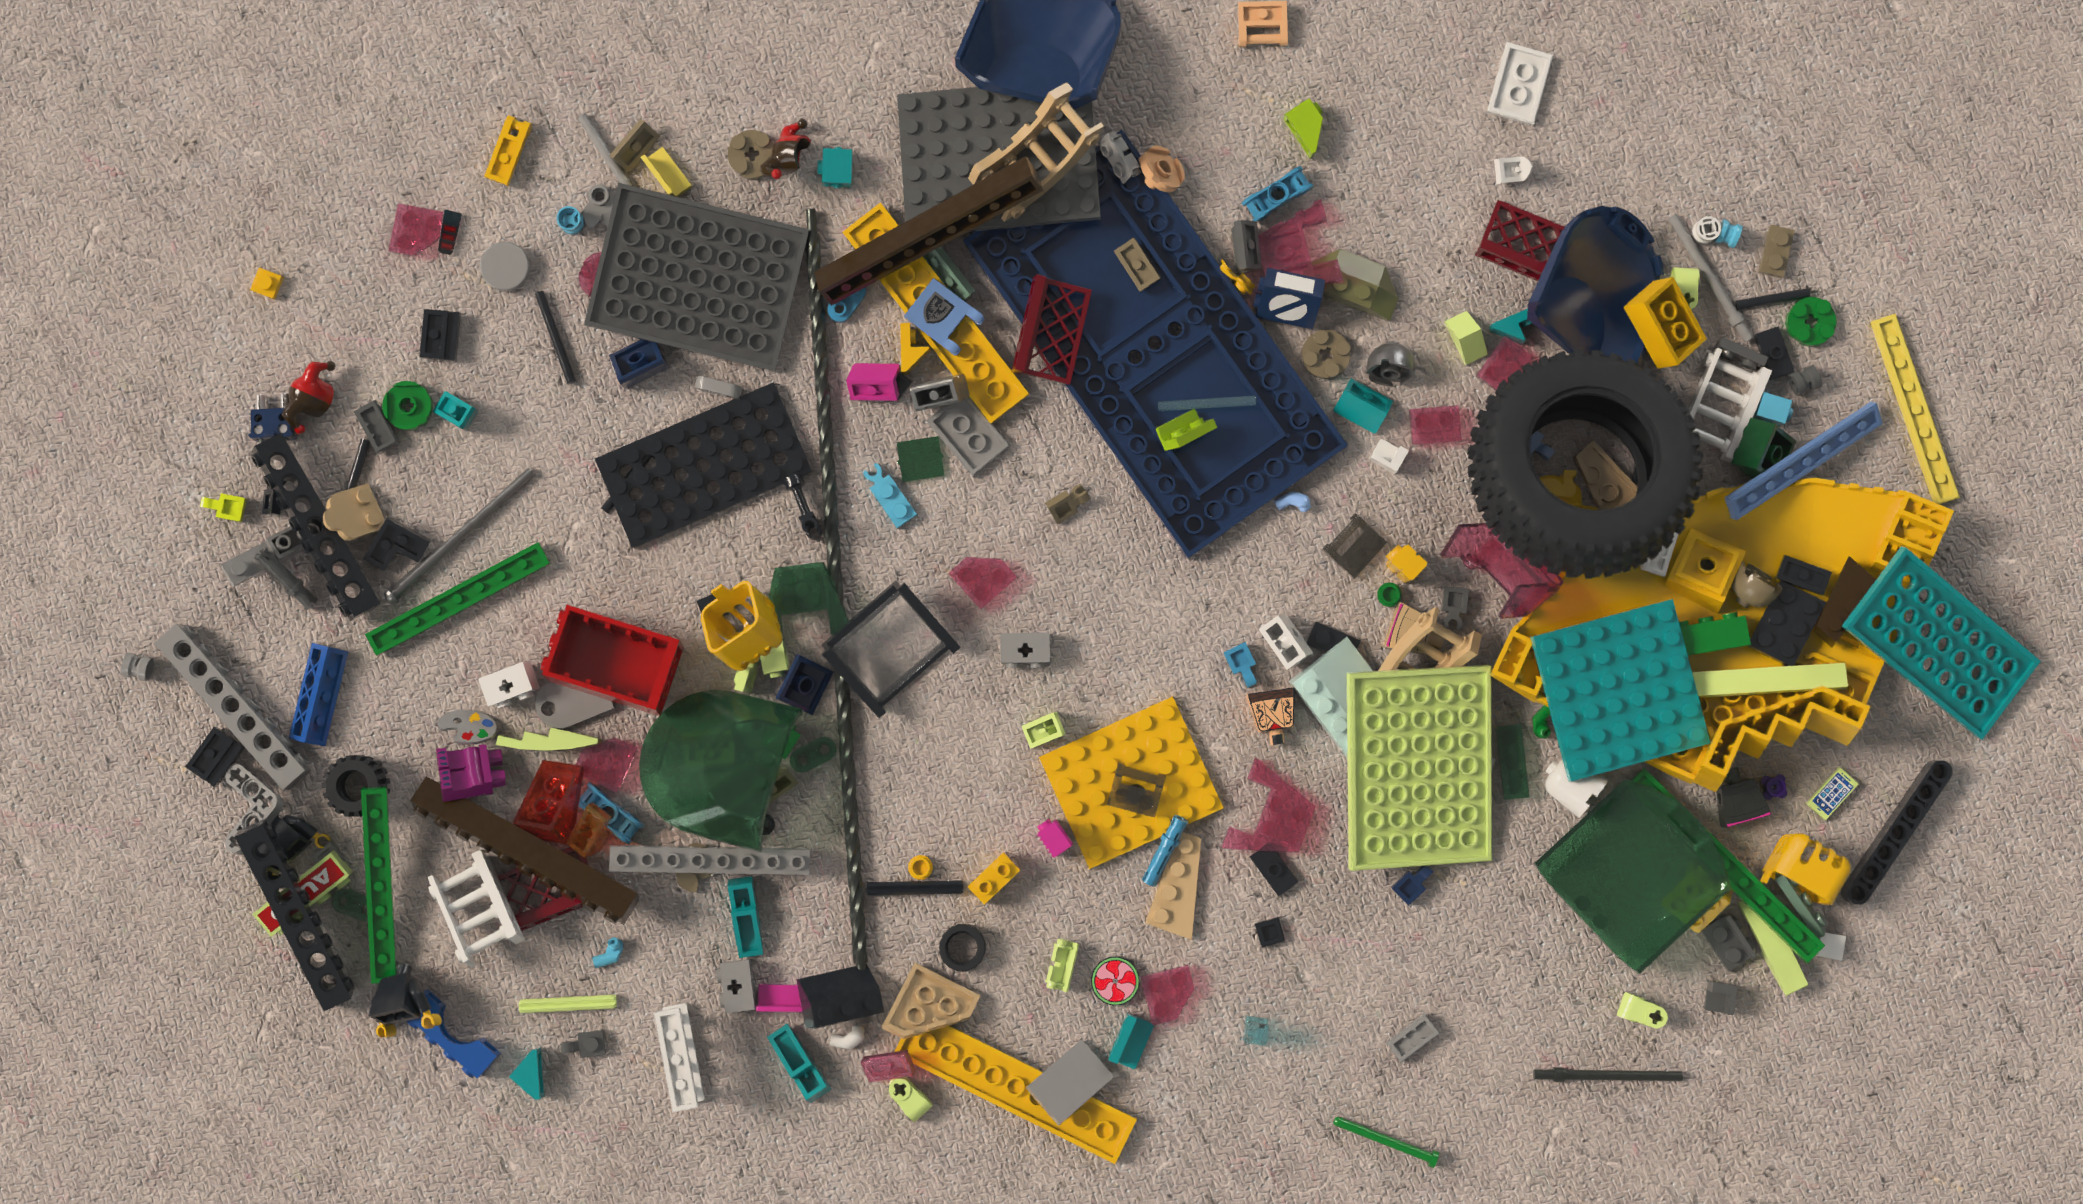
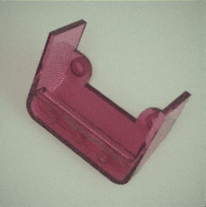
M1485 523L1459 524L1440 555L1442 558L1460 557L1463 564L1472 570L1485 569L1510 595L1498 615L1501 619L1528 616L1561 588L1563 580L1559 575L1547 572V567L1545 566L1539 569L1528 564L1530 561L1528 558H1525L1523 561L1519 558V555L1515 556L1512 553L1514 548L1507 549L1504 546L1505 542L1501 544L1497 540L1500 535L1495 536L1491 532L1494 527L1488 529Z

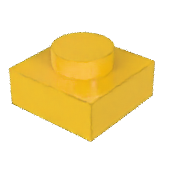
M259 268L250 290L275 300L284 277Z

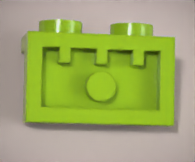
M1192 409L1157 427L1156 432L1164 450L1167 451L1182 447L1216 429L1217 426L1214 419L1204 421L1203 418H1199L1196 410Z

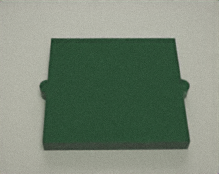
M939 436L896 442L899 457L897 464L900 465L902 482L945 476L942 462L944 454L941 453Z

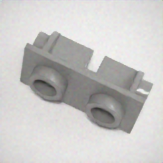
M1116 131L1110 134L1106 133L1098 143L1100 150L1109 160L1115 175L1125 184L1131 176L1136 177L1141 173L1139 169L1141 166L1132 153L1124 156L1123 152L1127 151L1129 147L1121 134H1117Z

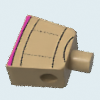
M1398 603L1383 648L1392 650L1422 613L1404 603ZM1433 631L1421 639L1437 649H1441L1444 638ZM1415 647L1410 650V653L1424 654Z

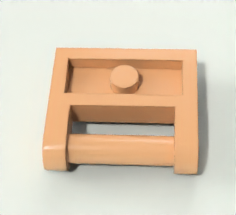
M1287 1L1238 2L1239 47H1246L1247 44H1280V46H1287ZM1279 27L1280 34L1247 35L1246 28Z

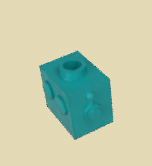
M835 147L834 149L823 148L822 160H818L817 174L822 175V186L834 187V189H841V187L851 188L852 149H842V147Z

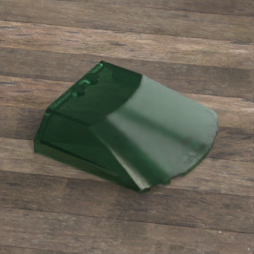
M1626 779L1533 864L1547 884L1618 959L1638 975L1731 890L1724 860L1721 858L1714 840L1699 820L1672 797L1666 796L1651 786Z

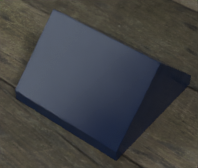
M639 340L609 355L617 379L625 389L669 368L658 343Z
M797 654L776 699L813 715L834 671Z

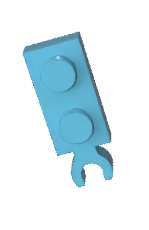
M875 463L874 466L877 469L875 476H870L866 470L863 471V474L867 480L875 483L869 489L898 529L917 516V514L892 477L887 475L883 478L880 465Z

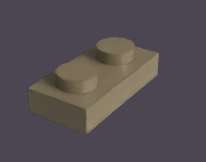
M640 119L609 156L629 173L660 135L644 120Z
M1775 225L1768 227L1758 273L1781 279L1784 277L1795 230Z
M1132 238L1114 250L1140 292L1161 279L1136 238Z

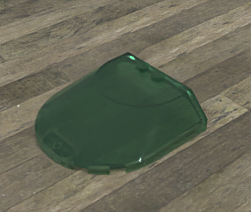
M725 690L697 692L678 700L662 713L661 717L659 716L655 720L642 745L639 762L640 779L643 791L651 807L663 820L683 832L762 852L763 826L789 736L799 716H802L803 710Z

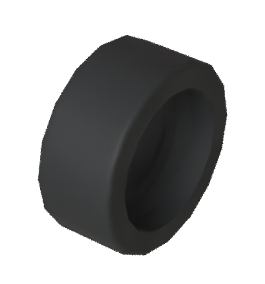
M957 924L950 927L943 934L939 943V954L942 961L955 971H969L976 968L982 962L986 952V942L982 933L976 927L968 924ZM956 934H969L976 941L977 952L967 962L954 960L948 952L949 941Z

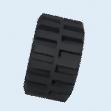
M349 755L345 758H339L336 760L337 763L331 764L328 767L330 771L326 772L323 778H326V783H322V788L326 789V793H323L324 799L329 800L328 806L330 808L334 807L336 813L344 814L347 817L362 816V800L355 801L347 795L345 781L352 772L359 771L366 777L368 788L387 787V784H390V778H386L385 774L388 772L386 769L381 768L382 764L379 761H374V758L369 756Z

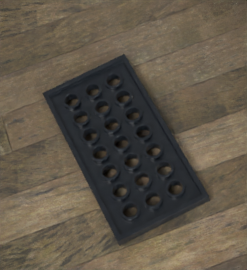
M774 382L742 395L740 399L735 398L595 458L633 549L784 485L783 480L791 475L801 474L803 477L812 473V469ZM759 408H765L768 411V417L764 421H758L755 418V412ZM738 417L744 418L746 421L745 428L740 431L734 430L732 426L733 421ZM714 427H720L723 430V436L719 440H713L710 437V432ZM769 430H774L778 434V438L774 443H767L764 440V435ZM694 436L699 437L701 440L700 447L696 450L689 449L688 440ZM746 440H753L755 442V449L751 453H745L742 450V444ZM670 446L678 448V456L675 459H668L665 455L666 449ZM724 449H729L733 453L731 461L727 463L722 462L719 458L721 451ZM779 452L787 455V462L782 466L774 463V456ZM648 455L654 456L656 459V464L651 469H646L642 464L644 457ZM701 459H708L710 461V468L706 472H700L697 468V463ZM755 462H762L765 466V470L761 475H754L751 471V467ZM625 465H630L634 470L633 475L625 479L621 476V469ZM680 468H684L688 472L687 479L682 482L675 479V472ZM735 471L742 474V481L737 485L729 482L730 474ZM656 478H663L665 480V488L661 491H655L652 487V483ZM711 481H717L720 485V489L716 494H709L707 492V484ZM635 487H639L643 491V496L638 501H633L630 498V492ZM690 490L697 493V500L693 504H687L684 500L685 493ZM666 500H672L675 504L674 511L669 514L662 511V504ZM643 510H650L652 512V519L648 523H642L639 519V515Z

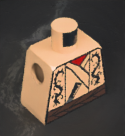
M1294 687L1246 694L1257 731H1269L1270 745L1284 744L1283 729L1294 727Z

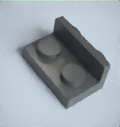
M1723 914L1701 930V933L1726 971L1730 972L1748 959L1756 958L1757 955L1754 952L1756 946L1749 937H1744L1740 931L1742 925L1735 916L1731 917L1730 915Z

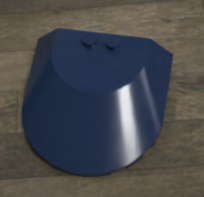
M980 0L955 56V66L979 89L1043 103L1050 91L1067 82L1073 89L1068 98L1069 104L1075 110L1097 99L1110 65L1121 29V17L1116 6V0Z
M1604 205L1593 207L1575 216L1561 232L1528 302L1527 319L1568 354L1573 353L1574 350H1584L1585 354H1591L1592 350L1603 351L1604 356H1610L1611 353L1622 356L1623 361L1627 362L1630 358L1641 364L1647 349L1626 313L1624 306L1652 281L1660 280V275H1665L1661 255H1655L1651 245L1655 240L1646 226L1632 213L1616 206L1607 207Z

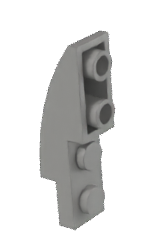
M314 523L308 524L310 532L314 534L319 533ZM291 526L266 538L265 542L222 563L220 568L234 588L251 578L255 579L268 572L254 558L257 553L260 554L259 551L262 548L267 547L281 563H284L304 550L301 544L303 539L298 531L294 532Z

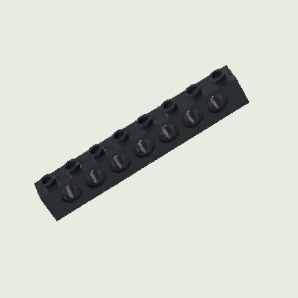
M282 433L255 445L251 451L253 463L257 468L261 467L265 476L263 478L269 489H273L278 496L276 501L282 511L286 510L290 517L288 521L294 532L298 531L302 537L301 544L307 553H311L315 560L313 564L316 571L320 575L323 574L327 580L326 587L329 593L337 597L340 603L338 607L344 617L348 616L349 620L352 621L377 608L380 601L345 541L339 536L337 531H331L325 527L323 515L326 509ZM270 461H280L283 468L274 469ZM283 482H292L295 490H286L283 487ZM295 503H304L307 506V511H298ZM308 524H316L320 532L317 534L310 532ZM320 546H330V548L332 549V554H323L320 550ZM333 566L342 567L344 576L335 575ZM345 588H354L357 596L354 598L347 596Z
M263 819L237 831L234 837L323 1011L350 1000L355 989L350 976H345L342 970L344 965L338 954L334 955L331 949L333 946L329 934H324L320 927L322 921L316 911H312L309 905L311 900L305 889L301 890L298 884L300 878L294 867L290 868L287 862L289 857L283 845L279 846L275 839L278 836L274 826L268 824L266 819ZM257 845H268L270 852L266 854L259 852ZM268 867H279L281 874L272 875ZM279 889H290L292 891V896H282L279 892ZM300 910L303 913V917L295 919L291 916L290 911ZM309 931L314 935V939L310 941L305 940L301 933ZM321 953L325 956L326 960L317 962L313 959L312 955ZM325 975H333L336 978V982L329 984L325 982L323 977Z

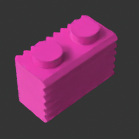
M1048 818L1037 826L1039 829L1037 836L1041 837L1040 841H1043V845H1046V849H1049L1052 857L1058 856L1073 845V842L1057 819L1051 821Z

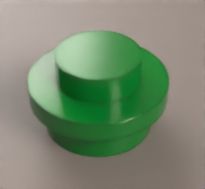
M1390 582L1381 585L1377 591L1378 601L1386 607L1397 605L1402 597L1399 586Z

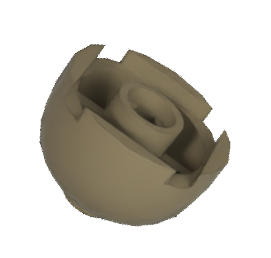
M1743 561L1731 584L1733 592L1738 596L1736 601L1746 608L1750 605L1758 608L1770 605L1783 588L1779 583L1775 586L1771 584L1772 577L1752 564L1745 566Z

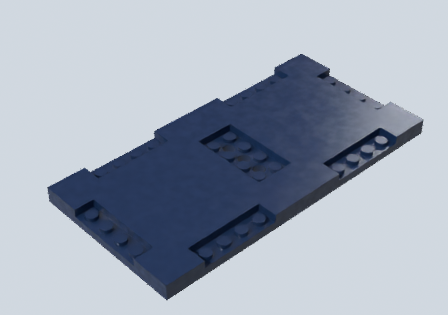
M1121 129L1117 134H1121L1129 147L1127 151L1123 152L1124 156L1132 153L1139 163L1141 155ZM1097 146L1096 160L1101 220L980 230L965 238L963 244L1021 324L1023 323L1032 280L1036 274L1046 276L1048 279L1092 290L1070 385H1063L1157 514L1159 520L1185 557L1189 559L1297 481L1341 452L1348 445L1230 279L1220 270L1217 261L1169 194L1157 188H1149L1145 183L1146 177L1141 167L1139 168L1141 171L1136 177L1131 176L1123 184L1120 178L1115 175L1107 157L1102 154L1100 146ZM1132 238H1136L1161 277L1159 281L1142 292L1138 290L1114 250ZM1048 285L1046 294L1051 302L1062 297L1058 287ZM1064 289L1066 294L1070 292V290ZM1074 292L1068 298L1073 306L1077 308L1083 304L1085 294ZM1065 299L1053 305L1060 317L1072 311ZM1046 300L1044 301L1043 308L1048 305ZM1050 307L1042 311L1041 319L1046 326L1057 320ZM1081 309L1077 310L1079 316L1081 313ZM1073 313L1063 319L1069 332L1077 328L1078 320ZM1059 322L1048 328L1055 341L1066 335ZM1039 323L1038 331L1041 330V329H1043L1042 326L1040 325V323ZM1172 323H1177L1182 328V332L1177 336H1173L1168 332V326ZM1045 331L1036 336L1035 341L1040 350L1051 344ZM1076 332L1071 334L1073 339H1075ZM1068 337L1057 343L1064 356L1072 352L1073 345ZM1152 337H1158L1162 341V346L1157 350H1153L1148 346V340ZM1054 346L1042 352L1049 365L1060 359ZM1132 351L1140 352L1142 355L1141 362L1137 364L1131 363L1128 360V354ZM1071 355L1066 358V360L1068 361V363H1069V361H1070ZM1063 361L1051 367L1058 377L1066 378L1067 368ZM1192 409H1195L1199 418H1203L1204 421L1214 419L1217 426L1216 429L1182 447L1167 451L1164 450L1156 432L1157 427Z

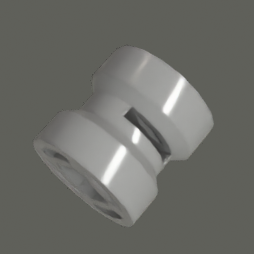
M126 653L121 665V675L128 678L135 676L139 680L147 682L154 670V659L147 656L140 658L136 654Z

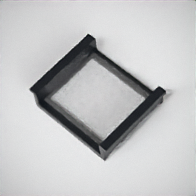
M895 580L822 644L825 649L822 655L874 714L880 718L886 713L883 706L948 649L954 654L961 647L905 583L900 585Z

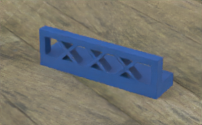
M316 643L311 644L289 734L290 739L326 746L349 651ZM319 650H321L320 659L317 661ZM303 724V728H302V732H301V736H300V735H299L300 727H301V725Z

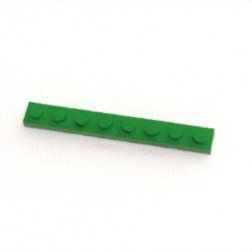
M537 542L366 633L365 636L375 655L380 656L549 566L551 562L540 542Z
M387 787L361 789L371 984L379 983L382 978L394 976L397 970Z

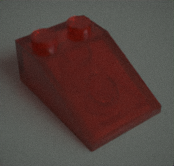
M542 760L512 824L543 841L566 845L576 824L584 768L578 765Z

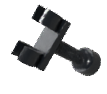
M794 474L783 480L787 491L793 492L802 514L798 518L802 524L803 531L809 539L813 540L810 530L815 528L821 537L822 529L818 524V519L813 511H810L801 487L805 484L802 475Z

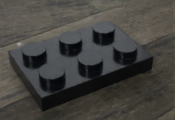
M1781 580L1779 584L1783 590L1767 606L1750 639L1751 645L1747 647L1781 664L1794 666L1826 602Z

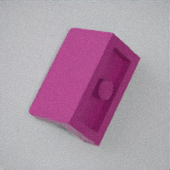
M854 363L846 379L850 400L897 401L899 391L896 378L900 371V365Z
M759 984L756 1011L802 1012L797 984Z

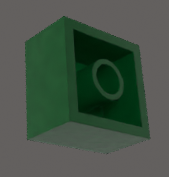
M1750 418L1748 425L1743 430L1739 446L1734 451L1731 463L1753 479L1792 454L1797 441L1777 424Z

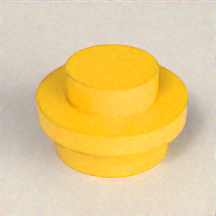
M917 855L910 860L908 870L913 878L923 880L931 875L933 864L927 856Z

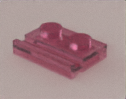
M1504 336L1475 377L1496 390L1503 380L1508 383L1507 378L1515 371L1520 370L1522 372V367L1531 361L1533 355L1527 353L1522 347Z
M1459 405L1409 410L1412 445L1462 441Z

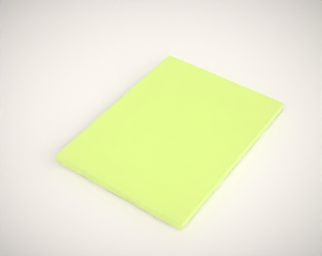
M1490 665L1347 673L1349 870L1492 861Z

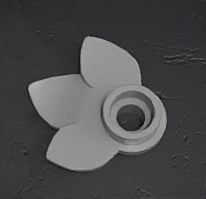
M594 185L588 192L589 202L583 210V215L589 228L595 227L601 221L608 227L616 191H611L606 185ZM599 193H604L605 195L602 201H598L596 198Z

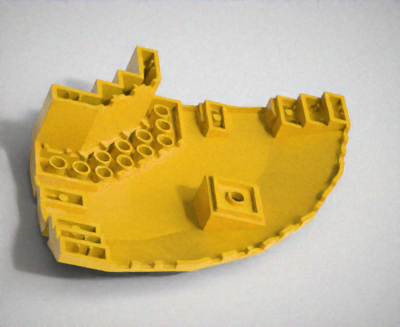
M1808 478L1797 480L1740 519L1734 520L1731 519L1724 497L1743 485L1732 488L1721 487L1700 496L1697 501H1691L1694 504L1693 509L1695 511L1690 519L1683 518L1685 520L1683 524L1685 529L1680 535L1678 534L1665 577L1641 570L1640 566L1636 569H1633L1631 566L1630 571L1624 573L1622 571L1610 577H1604L1602 573L1600 577H1593L1592 579H1585V574H1581L1577 578L1566 577V572H1561L1533 607L1525 613V616L1511 629L1490 676L1535 703L1536 701L1549 707L1530 637L1669 599L1674 601L1679 622L1689 621V625L1698 624V619L1713 616V620L1716 621L1722 620L1723 614L1737 612L1738 617L1746 615L1749 637L1751 639L1767 606L1758 608L1750 605L1746 608L1736 601L1738 596L1733 592L1731 584L1742 561L1745 562V566L1752 564L1772 577L1770 583L1774 586L1780 583V580L1775 579L1783 555L1831 571L1832 574L1822 596L1796 587L1827 603L1849 556L1875 579L1879 577L1901 546L1909 549L1929 566L1954 510L1908 491L1898 490V492L1884 490L1882 487L1866 488L1854 483L1846 485L1835 483L1834 480ZM1705 559L1710 560L1714 568L1710 571L1703 570L1700 562ZM1906 575L1902 580L1903 588L1907 587L1910 583L1909 575ZM1894 595L1890 596L1887 600L1888 608L1892 607L1895 603ZM1879 615L1875 616L1872 620L1873 628L1880 624ZM1896 629L1891 631L1889 635L1890 642H1893L1897 636ZM1812 630L1794 666L1845 663L1848 681L1847 689L1831 690L1820 686L1812 691L1699 698L1711 743L1644 762L1689 784L1693 782L1717 792L1729 771L1737 750L1759 759L1771 739L1792 747L1804 727L1848 746L1862 728L1871 707L1866 704L1884 661L1849 632L1833 647H1830ZM1747 646L1688 656L1692 672L1786 666Z

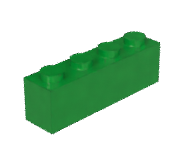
M1737 612L1722 615V620L1716 621L1713 620V616L1698 619V624L1689 625V621L1679 622L1687 655L1751 645L1746 615L1738 617Z

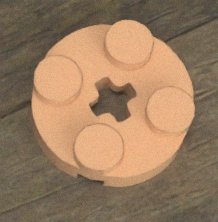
M1152 146L1139 157V163L1146 177L1145 183L1149 188H1157L1168 193L1174 192L1184 181L1185 172L1178 158L1173 160L1168 155L1170 151L1162 146Z

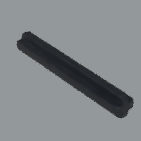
M962 880L867 883L866 891L869 896L962 894L964 892V883Z

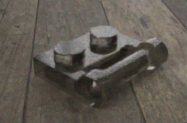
M1356 513L1351 516V521L1330 544H1326L1322 548L1353 579L1387 544V541ZM1357 528L1362 530L1363 533L1340 556L1336 551Z
M1118 762L1107 805L1155 818L1166 775L1148 773L1126 767L1125 763ZM1122 776L1155 784L1154 792L1121 783Z

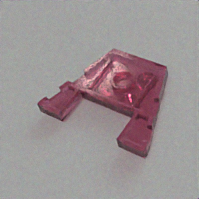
M1321 199L1313 202V206L1304 211L1302 209L1295 213V217L1285 223L1281 221L1258 235L1261 261L1265 275L1267 268L1323 279L1325 283H1343L1338 259L1312 265L1303 228L1327 222Z
M1254 758L1247 780L1270 788L1254 834L1250 835L1229 826L1221 848L1298 853L1316 806L1292 786H1289L1274 771L1266 767L1263 762Z

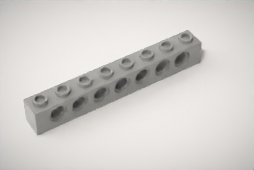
M175 624L154 644L282 790H290L311 771L307 766L309 761L300 752L297 754L292 749L293 743L286 735L278 733L275 729L277 727L276 723L269 716L264 717L259 711L261 709L260 705L253 698L249 699L243 693L245 690L243 685L236 679L232 680L227 674L229 672L228 668L222 662H216L211 656L213 654L212 650L205 643L201 644L195 638L197 633L189 625ZM186 644H189L191 653L185 657L183 648ZM204 662L207 665V671L204 675H201L199 673V666ZM220 680L223 683V690L218 694L215 691V684ZM237 699L239 708L234 712L230 705L232 700ZM250 717H253L255 720V727L252 730H249L246 725ZM266 735L271 738V745L267 749L262 743ZM283 753L288 759L284 767L278 762L279 756Z
M611 845L609 871L809 875L810 849Z

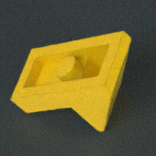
M900 323L901 372L903 375H908L929 354L931 348L912 347V344H916V329H911L910 323Z

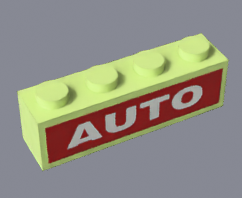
M333 850L299 877L300 881H298L301 890L305 889L311 900L310 906L315 902L321 905L331 897L329 891L334 887L340 890L351 881L348 876L353 871ZM285 888L280 894L284 897L292 896V891ZM268 902L252 914L271 937L277 932L280 936L284 934ZM300 910L290 911L293 918L297 917L300 919L303 917V913Z

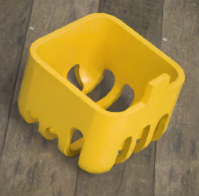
M742 581L730 590L720 584L711 591V594L717 599L709 603L701 613V623L707 648L731 669L736 671L746 670L749 663L755 664L761 655L767 656L773 647L778 648L782 644L783 637L780 631V624L777 621L778 616L775 611V605L750 582ZM751 596L753 606L745 600L747 597ZM741 604L748 609L755 617L754 623L750 625L734 606ZM730 612L741 621L744 629L738 633L734 625L722 615Z
M1804 833L1786 834L1778 840L1763 867L1762 873L1764 874L1760 882L1767 883L1769 878L1775 880V874L1779 873L1798 883L1802 893L1807 892L1812 902L1820 905H1833L1850 874L1851 865L1845 856L1837 855L1836 851L1823 847L1821 842L1809 839V836ZM1806 847H1814L1815 850L1808 861H1803L1801 855ZM1825 854L1828 858L1825 861H1821L1819 855Z

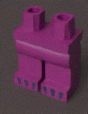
M486 744L447 751L446 748L436 749L443 802L483 794L492 795L493 788L506 785L504 769L490 770V767L503 765L501 749L487 750Z

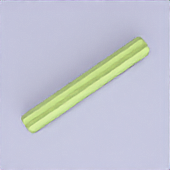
M616 995L522 999L519 1001L520 1013L613 1009L617 1007Z

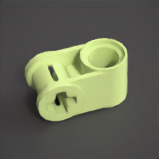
M1673 267L1670 277H1674L1692 310L1698 303L1699 269Z
M1624 992L1616 1014L1627 1020L1639 1022L1652 1028L1663 1027L1668 1019L1667 1012L1662 1007L1628 992ZM1657 1010L1660 1018L1653 1020L1649 1015Z
M896 1075L891 1079L889 1094L903 1112L915 1123L933 1106L932 1102L905 1075ZM898 1083L899 1085H902L904 1083L905 1092H902L901 1090L896 1092L895 1084Z

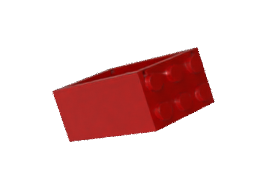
M566 604L565 610L561 609L557 618V624H559L557 633H553L549 641V647H551L549 656L543 658L540 668L543 671L542 675L549 682L661 717L684 650L681 641Z

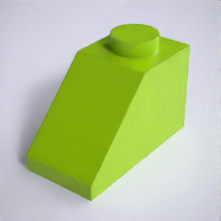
M1310 98L1285 113L1283 118L1309 159L1314 157L1323 120L1321 107L1317 102L1313 103Z

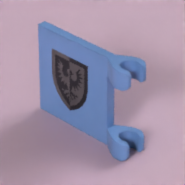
M934 278L904 315L908 321L954 356L960 353L961 348L950 340L949 337L964 317L968 316L978 325H981L985 320L979 311L971 307Z

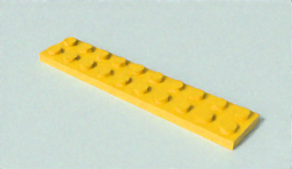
M880 202L842 233L852 246L857 249L899 225ZM923 256L879 280L905 314L933 278L944 285ZM968 316L964 317L949 337L950 340L961 348L957 356L951 354L916 327L952 375L962 373L965 375L970 398L990 424L1029 395L1021 382L1011 372L1007 364Z
M950 1025L910 1038H901L893 1053L1113 1164H1116L1137 1118L1092 1096L1058 1126L1026 1089L1043 1071Z

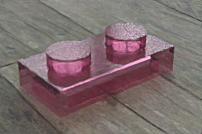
M908 1050L864 1056L860 1062L869 1082L913 1076L916 1071Z

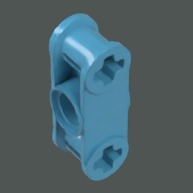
M1302 166L1296 167L1281 179L1242 201V205L1246 206L1253 216L1252 221L1260 222L1275 210L1293 199L1304 195L1314 187L1303 174ZM1279 189L1284 192L1285 196L1281 200H1275L1271 196V192Z
M589 782L586 791L579 799L576 798L574 802L610 829L620 840L630 845L632 842L631 838L639 828H643L645 825L609 798L599 787ZM609 806L615 812L611 820H607L604 816V811Z

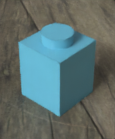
M1763 392L1753 418L1774 423L1778 426L1784 425L1786 422H1789L1793 413V408L1790 407L1792 400Z

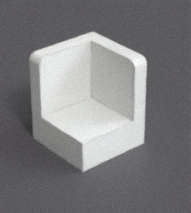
M1381 439L1369 460L1395 474L1409 450L1402 446L1397 448Z

